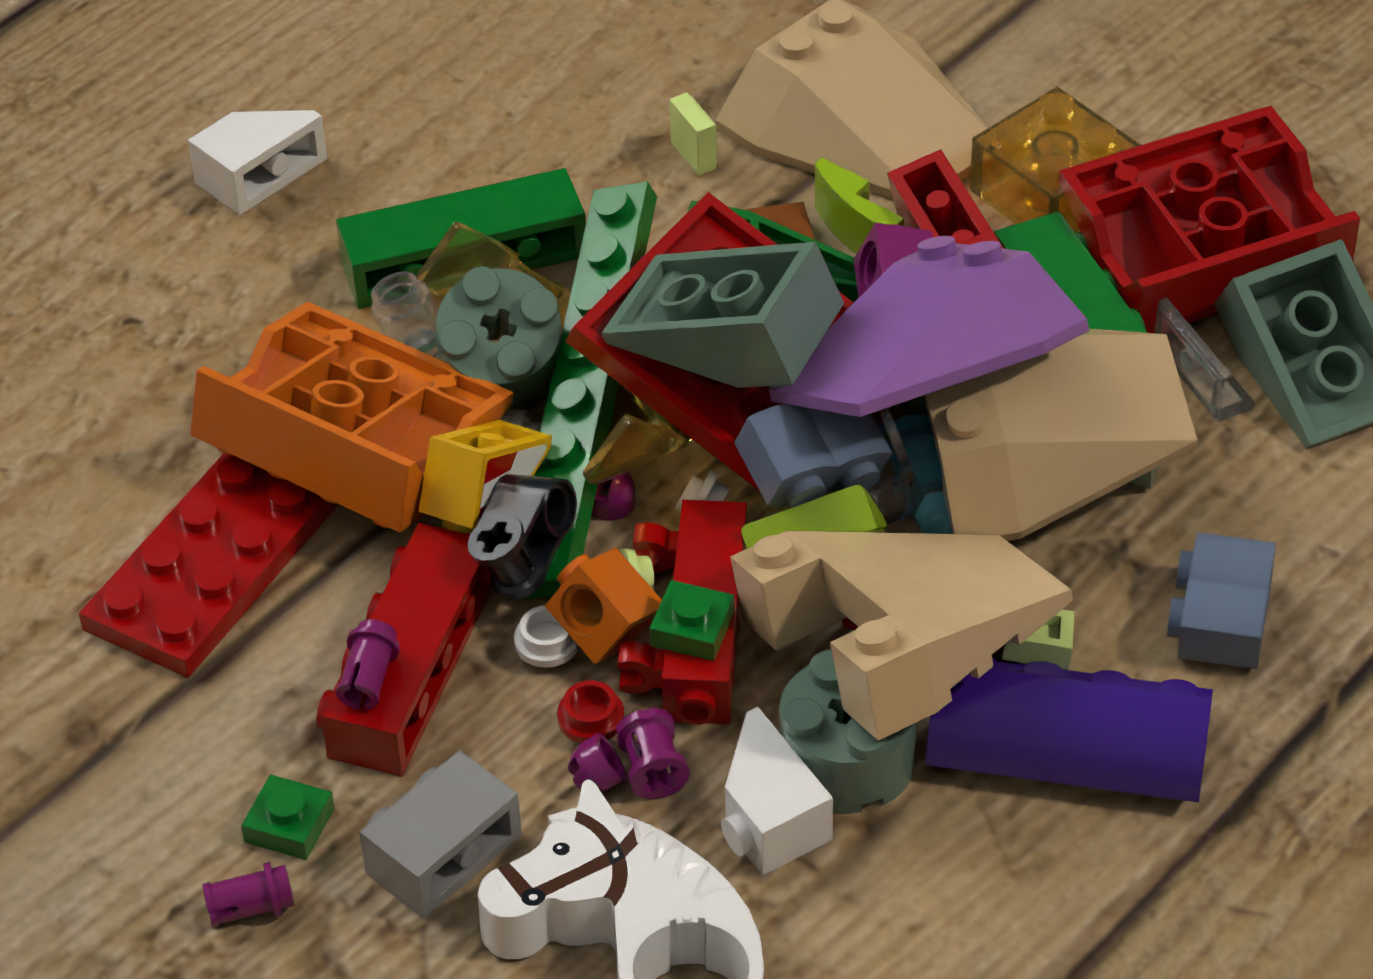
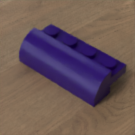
M992 658L993 667L979 679L971 676V673L965 676L950 689L952 701L940 711L930 716L925 765L1199 803L1213 689L1199 688L1191 682L1180 679L1154 682L1131 679L1127 675L1113 670L1086 673L1063 670L1058 665L1045 661L1018 664L996 661Z

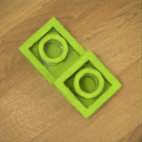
M821 157L815 163V209L829 230L852 252L858 253L875 222L904 226L903 217L869 201V180Z

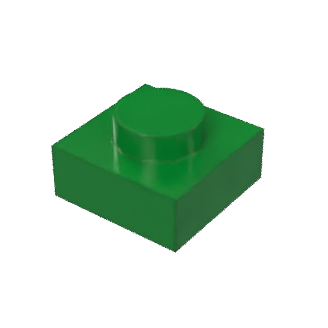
M671 580L649 628L650 646L714 661L735 613L734 594Z
M270 774L241 825L244 842L307 860L335 809L332 792Z

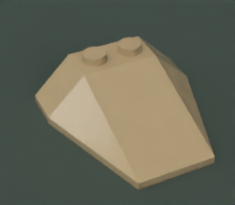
M828 0L757 47L715 119L717 130L755 155L815 174V163L822 157L869 180V192L893 199L887 173L940 149L943 151L960 180H963L1001 152V143L914 38L875 14L845 0Z
M1089 329L1088 332L1043 355L923 395L941 464L943 497L952 534L1000 535L1006 541L1021 539L1196 448L1198 442L1167 334Z

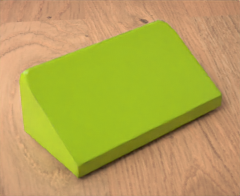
M854 485L748 523L742 527L741 533L748 549L764 537L779 535L786 531L881 533L888 526L884 516L867 490L861 485Z

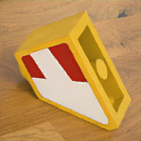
M495 420L430 437L419 512L443 519L442 526L445 529L471 534L478 525L499 478L505 474L534 476L551 448L552 436L506 421Z

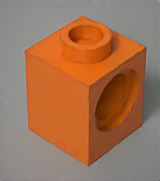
M615 547L592 559L585 553L571 561L557 576V581L561 586L546 603L545 608L596 665L618 654L621 642L637 641L652 624L662 599Z

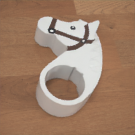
M591 780L583 782L576 808L548 816L549 826L543 835L541 843L534 850L517 860L492 870L480 883L478 905L481 938L487 949L499 958H526L537 953L549 942H558L567 946L606 943L611 945L616 952L617 979H656L670 972V967L680 964H702L706 966V970L723 975L728 979H764V962L760 934L749 908L730 882L708 861L662 830L637 819L615 814L597 785Z

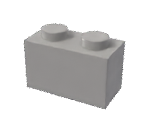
M457 751L439 767L427 770L419 778L415 787L392 806L377 811L367 822L365 828L359 832L366 875L421 918L425 919L522 836L518 793L463 752Z

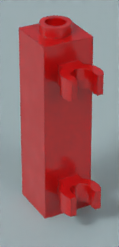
M682 499L679 531H669L666 527L651 522L635 524L633 549H636L637 556H649L654 574L661 573L667 568H674V581L734 594L735 613L714 661L670 650L655 649L649 644L639 641L620 643L617 662L618 669H621L619 691L641 694L653 688H662L663 710H666L672 716L674 722H685L692 725L706 723L730 725L741 619V606L730 556L747 549L741 533L742 527L747 524V502Z

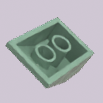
M1340 239L1233 278L1215 301L1214 306L1239 359L1305 448H1312L1373 425V303L1343 240Z
M816 242L655 255L601 334L606 344L737 388L761 386L780 388L794 384L844 305V301Z

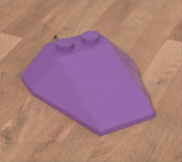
M952 236L933 237L920 242L917 245V252L894 262L827 330L794 384L768 389L771 402L862 417L1043 355L1088 332V321L1030 252L1001 249V244L996 241L966 245L957 244Z

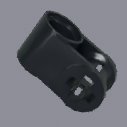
M505 474L495 484L491 499L478 525L470 534L467 545L473 559L478 564L486 566L491 572V586L501 598L520 600L533 594L546 580L548 569L565 534L573 526L576 517L577 498L573 485L567 479Z

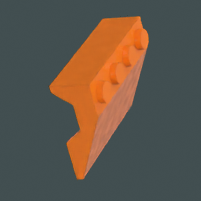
M307 301L263 329L247 366L233 376L228 377L206 366L196 370L190 435L216 447L217 450L224 454L236 456L266 470L273 477L288 480L318 494L327 502L342 505L372 519L375 524L381 527L390 528L401 533L425 515L419 512L430 437L500 420L513 403L514 392L490 381L467 377L453 369L447 362Z

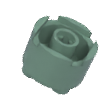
M483 266L471 269L462 280L448 291L440 304L436 318L438 358L447 362L453 369L467 377L490 381L514 392L513 403L508 410L514 409V405L523 403L531 398L534 401L550 388L555 362L560 351L561 318L556 297L536 279L516 270L490 269ZM498 337H501L498 343L489 341L496 340Z
M822 651L814 655L810 660V665L799 671L789 681L782 693L779 706V733L833 797V813L862 812V804L871 803L883 798L884 805L896 799L906 789L913 776L915 768L916 723L878 741L843 710L832 651Z

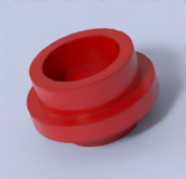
M595 680L582 681L571 686L566 691L557 709V720L560 730L566 737L578 743L584 742L597 733L602 734L607 740L613 738L617 734V725L625 717L623 703L613 689L607 684Z

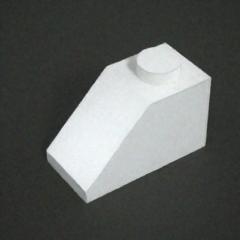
M315 110L231 112L188 139L195 184L239 216L327 159L322 115Z
M759 707L746 712L725 785L726 818L721 820V828L733 852L740 857L746 854L761 875L764 876L833 840V797Z

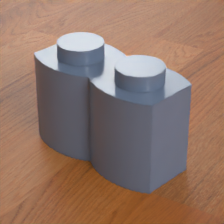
M788 404L770 407L749 416L734 442L767 506L770 507L791 505L793 508L818 499L825 493H834L854 485H861L868 490L879 481L880 473L892 455L871 414L857 417Z
M1197 532L1194 550H1181L1176 589L1186 590L1185 599L1172 597L1167 636L1179 638L1178 658L1258 669L1273 575L1275 542Z

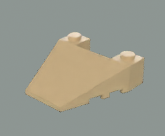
M786 531L779 535L764 537L757 541L753 547L730 556L744 623L775 650L845 618H849L858 626L855 631L830 642L843 710L878 741L940 711L952 701L950 689L969 673H971V676L979 679L993 667V653L1010 639L1013 643L1020 645L1073 601L1072 590L1000 535Z

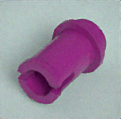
M373 619L364 620L348 634L346 643L350 653L341 682H339L336 689V697L346 706L360 710L364 694L366 693L367 697L364 704L366 710L377 707L388 665L396 660L400 652V645L396 640L397 633L389 624Z
M266 862L263 863V871L214 883H202L212 927L274 911L275 917L283 916L282 909L295 906L286 866L282 865L272 868L271 863Z

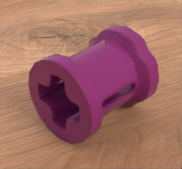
M659 708L634 711L624 717L616 728L618 733L616 739L619 749L629 755L632 765L628 775L632 791L639 797L646 799H661L673 795L684 787L690 776L686 758L677 753L673 742L675 724L673 718L666 710Z

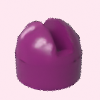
M602 465L592 515L608 521L622 519L628 516L635 508V483L626 469L613 468L612 465ZM610 488L608 497L600 495L603 489Z
M600 733L580 743L572 751L567 764L568 771L571 775H574L573 782L580 790L585 780L593 781L601 792H605L627 778L625 767L612 744Z

